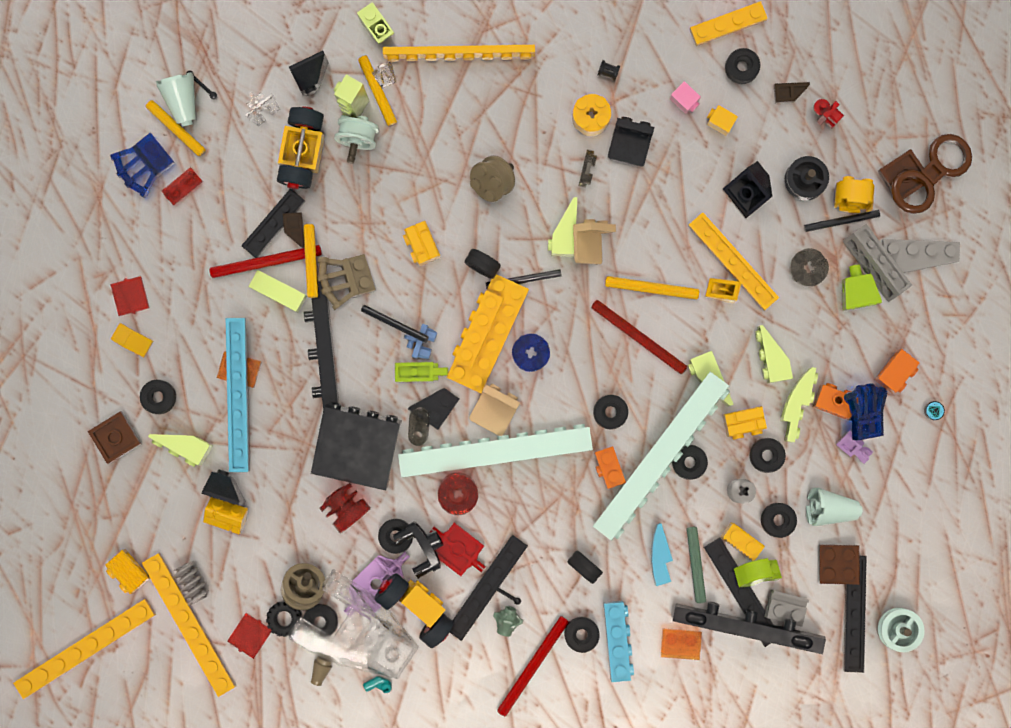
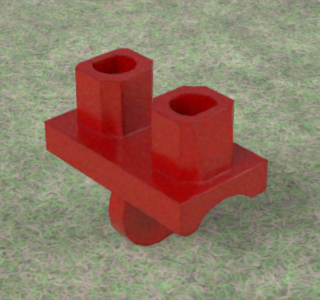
M825 99L817 100L813 106L814 112L821 116L817 122L820 125L825 122L832 129L844 116L837 109L840 104L835 101L830 106V103Z

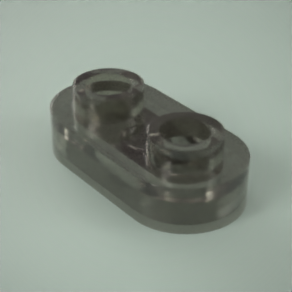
M587 149L578 185L580 187L586 188L587 184H591L593 174L589 172L591 166L595 167L597 155H594L592 150Z
M423 407L415 408L409 416L408 439L415 446L423 445L429 435L430 414ZM418 414H422L423 419L419 418ZM417 432H420L422 434V437H419L417 435Z

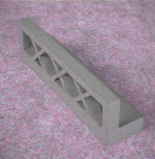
M867 224L843 240V243L865 272L872 274L877 288L888 302L912 286L911 282ZM851 239H853L857 247L854 246V244L851 242ZM887 287L892 291L893 295H891Z

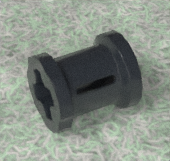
M602 60L597 76L600 77L602 75L611 78L615 82L620 65L614 66Z

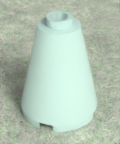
M187 73V75L183 76L181 74L156 81L157 87L176 123H181L182 127L192 125V120H196L193 73Z
M812 488L807 497L810 500V506H806V518L812 526L855 521L861 517L863 512L862 506L858 501L821 488Z

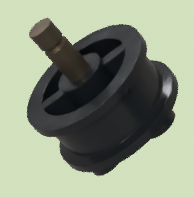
M800 157L787 169L784 177L785 187L789 194L798 200H813L823 193L828 186V168L816 157Z

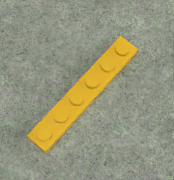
M703 212L688 225L737 281L742 282L741 286L764 311L779 298Z

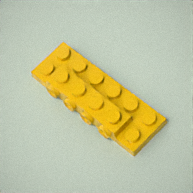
M497 274L494 279H491L485 293L481 292L476 303L479 304L477 311L473 310L469 317V321H471L469 328L465 327L460 338L463 339L461 346L456 345L452 355L455 356V359L446 378L482 393L527 296L528 288Z

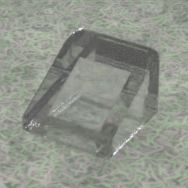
M391 61L379 65L372 72V75L382 89L396 83Z

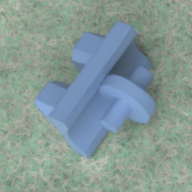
M422 324L420 332L429 336L428 341L435 342L437 332L430 329L428 325ZM404 335V339L409 340L407 348L412 349L414 342L416 343L412 354L413 358H430L432 349L423 347L424 342L412 336Z

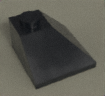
M323 50L289 66L302 95H312L321 86L329 64Z
M758 161L747 167L723 188L745 218L749 217L773 197L770 176Z
M220 469L217 472H211L201 494L235 505H245L246 501L234 478L228 476L229 472Z

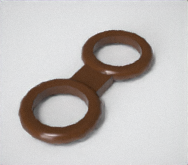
M944 134L934 139L929 149L930 163L921 171H903L892 182L891 194L896 205L904 212L911 214L923 213L929 209L935 198L934 185L943 176L952 178L963 175L971 166L973 156L967 142L954 134ZM950 142L960 147L964 156L961 167L949 169L941 164L937 152L942 143ZM913 178L919 180L924 185L927 194L923 204L914 206L903 200L900 194V184L903 180Z

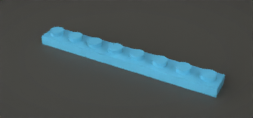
M225 318L229 472H249L246 318Z

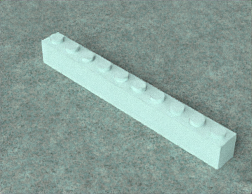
M709 372L593 525L594 528L611 541L614 538H620L625 531L622 529L626 523L630 524L636 517V514H634L638 507L642 508L648 501L645 497L649 492H655L660 485L658 480L661 476L665 478L671 471L669 467L673 461L677 462L683 455L681 452L685 445L689 447L695 439L693 434L696 430L700 432L707 423L704 421L708 415L712 416L718 409L716 405L720 399L724 400L730 393L728 390L730 386L712 372Z
M585 424L574 425L572 430H566V427L554 428L555 432L547 433L546 429L535 431L536 435L528 436V432L516 434V438H509V435L497 436L498 440L490 441V438L478 439L479 443L471 444L469 440L459 442L460 446L452 447V444L448 443L441 444L439 449L427 446L421 447L419 452H414L413 449L402 450V454H398L401 477L591 451L593 448L590 427L585 428Z

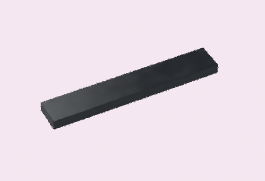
M514 535L510 537L452 620L454 624L449 633L460 641L464 639L528 547L527 544Z
M719 537L704 546L703 548L744 615L746 616L747 610L758 612L757 621L774 625L770 618L764 617L766 611L750 586H738L734 568L738 566L722 539ZM761 641L764 647L771 644L768 642Z
M860 555V584H845L844 672L864 673L867 556Z

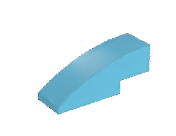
M661 523L656 524L651 545L652 575L655 586L671 582L666 563L673 561Z

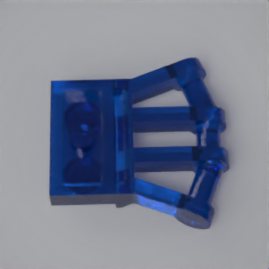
M151 132L133 147L110 155L116 167V175L124 180V185L127 188L140 193V196L146 198L155 179L175 164L174 160ZM136 153L137 156L123 166L121 158ZM142 161L145 166L130 177L128 171ZM151 172L144 187L136 183L146 173Z
M873 383L858 385L854 391L844 395V400L849 404L852 414L849 419L852 421V440L859 441L884 436L883 410L887 397L886 388L876 387Z

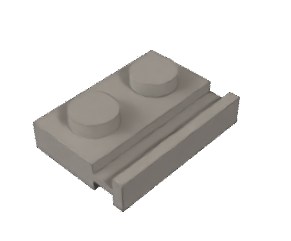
M771 590V597L768 600L764 617L785 622V619H792L797 621L796 626L802 627L809 600Z

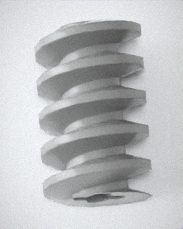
M735 479L728 485L727 494L733 502L749 503L755 498L756 487L749 480ZM739 488H744L742 491L743 495L738 494L740 492Z
M194 561L173 570L177 571L174 578H181L177 584L184 585L181 592L188 591L184 598H191L188 606L206 598L207 596L205 595L209 591L208 589L202 590L205 582L198 583L202 576L194 575L198 571V568L191 569L195 563Z

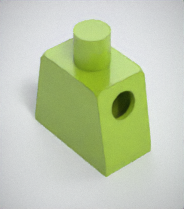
M860 264L849 266L851 277L842 280L843 311L882 303L872 274L862 275Z

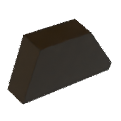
M810 82L774 84L775 104L794 103L809 87Z
M302 212L282 214L284 233L301 248H305Z

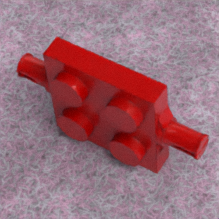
M455 522L444 533L435 526L432 528L439 534L444 545L436 549L441 562L459 576H462L471 566L482 573L486 566L477 559L485 545Z

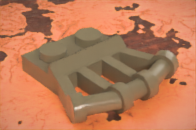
M365 254L343 260L318 257L319 276L317 279L318 282H321L323 288L321 290L322 295H325L331 302L334 311L350 298L376 290ZM327 265L341 266L342 268L341 271L326 274ZM341 276L345 277L346 283L330 287L328 280ZM347 288L349 290V294L341 300H338L333 292Z

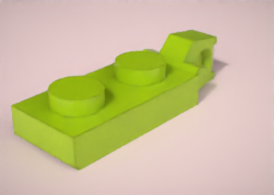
M434 362L395 363V382L438 381V376L448 375V367L438 368V363Z

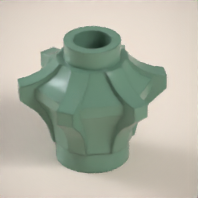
M506 606L504 610L494 612L493 614L497 622V633L502 636L510 637L515 628L523 624V619L518 616L514 607Z

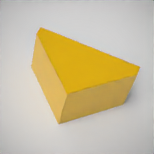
M710 278L705 296L734 304L737 302L742 282Z
M119 323L111 337V340L143 358L153 343L151 339L122 323Z

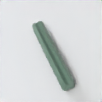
M688 527L687 537L696 603H705L706 594L697 527Z

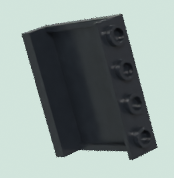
M336 402L326 404L323 409L310 474L386 491L389 485V476L402 420H399L394 415L381 416L376 411L368 410V412L360 411V408L349 406V408L341 407V404Z

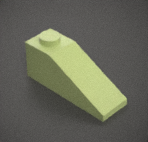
M577 197L572 199L555 229L552 239H548V251H551V256L574 257L573 225L576 224Z
M712 351L689 360L690 364L687 365L691 376L695 375V378L700 383L703 382L709 372H712L724 381ZM730 394L724 400L720 399L726 406L734 405Z

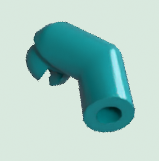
M377 676L363 683V687L366 692L377 688L382 690L383 693H389L392 690V683L388 679Z

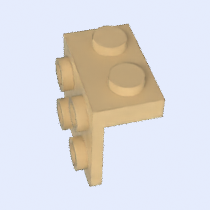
M586 219L584 223L574 224L575 262L602 264L601 234L616 232V224H608L607 220L596 221L595 219Z
M491 383L490 386L485 385L469 419L496 435L502 436L520 402L517 401L518 397L509 392L505 395L500 392L501 388Z

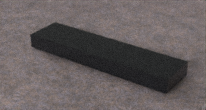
M289 189L241 246L253 257L258 258L282 230V214L296 213L306 201L292 189Z

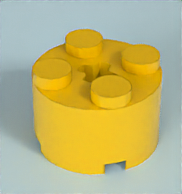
M588 94L577 100L573 108L572 121L578 131L586 136H596L601 134L609 125L611 108L603 96ZM589 112H593L594 118L590 117Z
M844 176L842 181L836 183L834 208L839 207V211L847 213H860L862 209H866V212L872 211L875 189L873 180L868 178L855 180L852 176Z

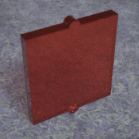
M142 276L131 279L124 278V281L110 284L119 317L131 313L136 314L138 311L150 308Z
M245 613L227 642L238 648L239 652H244L254 659L271 634V630L261 623V620H257L248 613Z

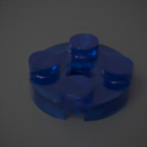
M537 334L522 335L513 345V360L523 371L535 372L540 370L549 361V345L543 337ZM530 348H534V352H537L536 356L533 355L532 358H528V354L525 353Z

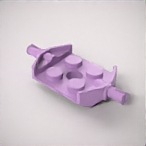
M405 551L395 560L378 555L348 585L352 602L344 612L349 617L359 608L375 613L381 607L374 600L378 590L373 589L371 586L373 579H379L383 583V581L395 573L405 579L402 564L410 558L407 555L402 559L407 554Z

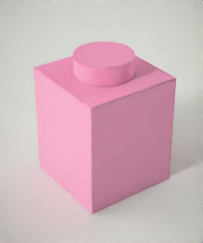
M685 81L670 96V100L685 114L689 111L693 112L700 105L698 101L701 96Z

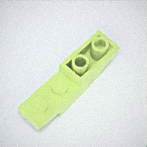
M814 367L809 368L796 382L784 405L780 421L788 422L785 442L794 443L795 439L799 438L800 428H798V422L802 420L804 409H801V406L807 407L810 403H813L815 392H812L813 384H816L818 379V373H815L816 368Z

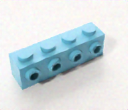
M623 601L603 602L611 682L631 681V676L634 675L633 664H629V656H632L631 644L627 643V637L630 636V626L626 625L625 617H628V606L624 605Z

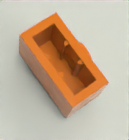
M899 349L874 380L892 394L901 393L907 385L905 382L909 376L912 378L918 372L917 366L920 362L903 349Z
M826 383V385H820L812 407L846 420H852L860 398L855 397L856 393L844 390L842 392L837 390L836 385Z
M613 446L594 453L598 466L595 468L598 476L603 477L606 489L626 483Z

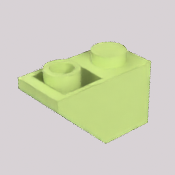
M373 2L357 12L359 20L378 44L394 34Z

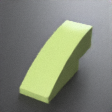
M257 270L248 286L297 313L307 297L298 290Z

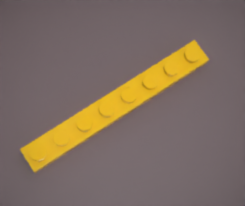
M535 45L383 47V57L390 62H397L399 59L417 61L425 58L426 61H436L437 58H444L446 61H454L456 58H463V60L467 61L474 60L475 58L493 60V57H501L502 60L520 57V59L527 60L535 57Z
M157 553L142 562L143 567L216 695L220 697L235 688L236 685L192 608L188 606V601L184 598V594L181 592L161 554Z
M147 599L142 600L13 683L22 699L27 698L156 615Z

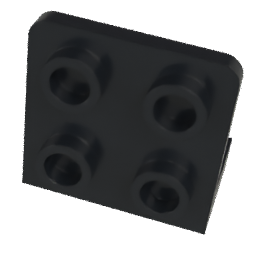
M629 117L617 118L608 158L643 167L655 127H652L650 123L640 121V123L633 122V119Z

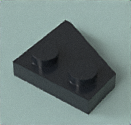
M443 388L413 404L408 410L439 430L460 398Z

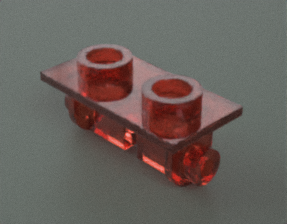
M190 167L164 188L162 192L174 206L203 181Z

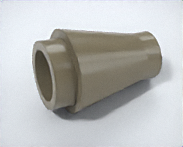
M319 655L314 660L311 679L313 685H322L332 668V660L330 658Z

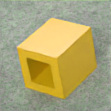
M718 105L716 110L712 108L708 114L707 119L709 121L707 125L727 136L738 116Z

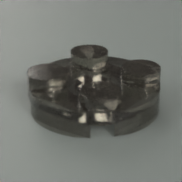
M807 248L794 255L791 259L789 270L794 282L803 287H814L827 277L829 264L820 251ZM808 263H811V266L814 267V270H811L810 273H807V270L804 269V266Z

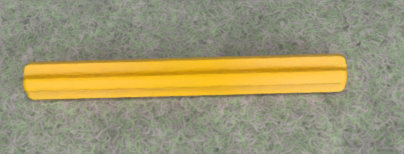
M607 276L605 280L606 287L689 299H698L700 293L699 289L611 276Z

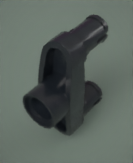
M413 521L407 525V528L393 534L394 540L398 539L396 541L398 546L412 537L416 538L427 557V561L412 568L414 574L416 573L415 576L419 579L427 573L435 572L441 568L436 549L444 545L436 531L427 535L421 526Z

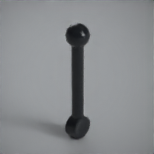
M188 70V71L186 72V75H187V73H191V72L193 73V71ZM194 76V81L210 94L211 99L215 100L217 93L212 92Z
M498 588L497 591L503 594L504 596L508 597L509 599L513 600L514 604L519 605L521 603V599L519 597L515 598L514 596L510 595L504 590Z

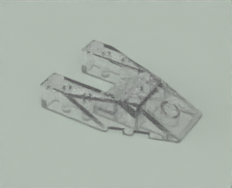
M332 569L322 584V590L352 608V610L333 637L300 617L290 631L289 639L304 649L337 665L398 679L419 646L398 622L389 609H384L374 600L375 595Z

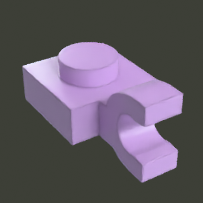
M850 430L836 444L850 457L855 454L863 464L869 460V456L873 453L868 447H862L864 442Z

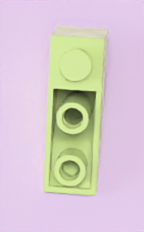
M763 325L758 326L755 336L757 342H760L761 345L759 358L760 361L764 362L765 368H762L764 380L767 379L768 384L793 379L790 359Z
M149 434L148 436L153 439L151 443L160 448L162 446L169 448L168 452L176 457L181 455L186 458L185 462L193 467L195 465L202 466L213 445L197 436Z

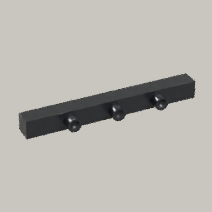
M317 279L318 297L311 298L313 310L304 311L305 323L314 322L317 348L308 349L309 361L318 360L321 386L312 387L313 399L322 398L324 409V406L330 404V402L339 403L329 301L325 295H322L321 290L323 288L321 282H318Z
M708 602L707 610L677 603L675 605L673 622L822 655L824 652L826 637L795 630L797 621L792 619H785L784 626L781 627L757 621L758 612L751 610L746 611L745 618L718 613L720 604L715 602Z

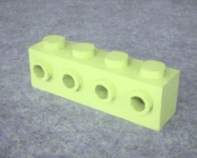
M347 74L342 82L339 81L336 84L334 95L343 112L342 115L354 118L361 116L369 103L364 85Z

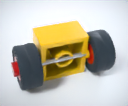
M306 106L290 108L288 124L293 127H284L278 159V183L296 190L311 187L313 173L318 174L325 139L323 132H318L322 128L323 113Z
M393 574L380 585L374 600L386 610L400 601L426 624L419 635L420 640L430 648L436 647L447 638L454 624L444 614L443 602L433 593L428 595L429 590L418 580L415 583L411 579L407 582L399 574Z

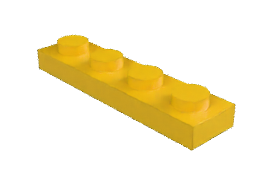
M760 1L690 27V32L695 45L698 46L767 21L768 18Z

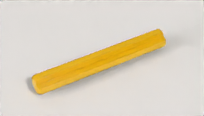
M362 56L358 59L359 64L388 126L397 123L396 118L368 56Z
M150 100L145 107L197 156H201L205 152V148L177 124L157 103Z
M305 224L304 244L308 298L318 297L315 227L313 224Z

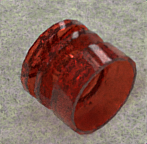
M457 472L443 478L438 488V501L446 512L453 515H464L475 507L478 500V488L470 476ZM458 488H461V493L463 495H458L457 498L454 497L455 494L453 490H458Z
M351 483L334 491L319 508L321 512L326 511L328 508L331 509L326 518L333 515L337 516L332 525L340 534L371 509L364 498L357 502L353 500L358 494L357 490L350 495L348 494L354 487Z

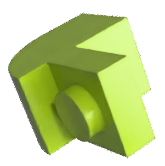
M768 558L748 562L734 568L739 587L754 586L764 581H776L782 578L777 560H769Z

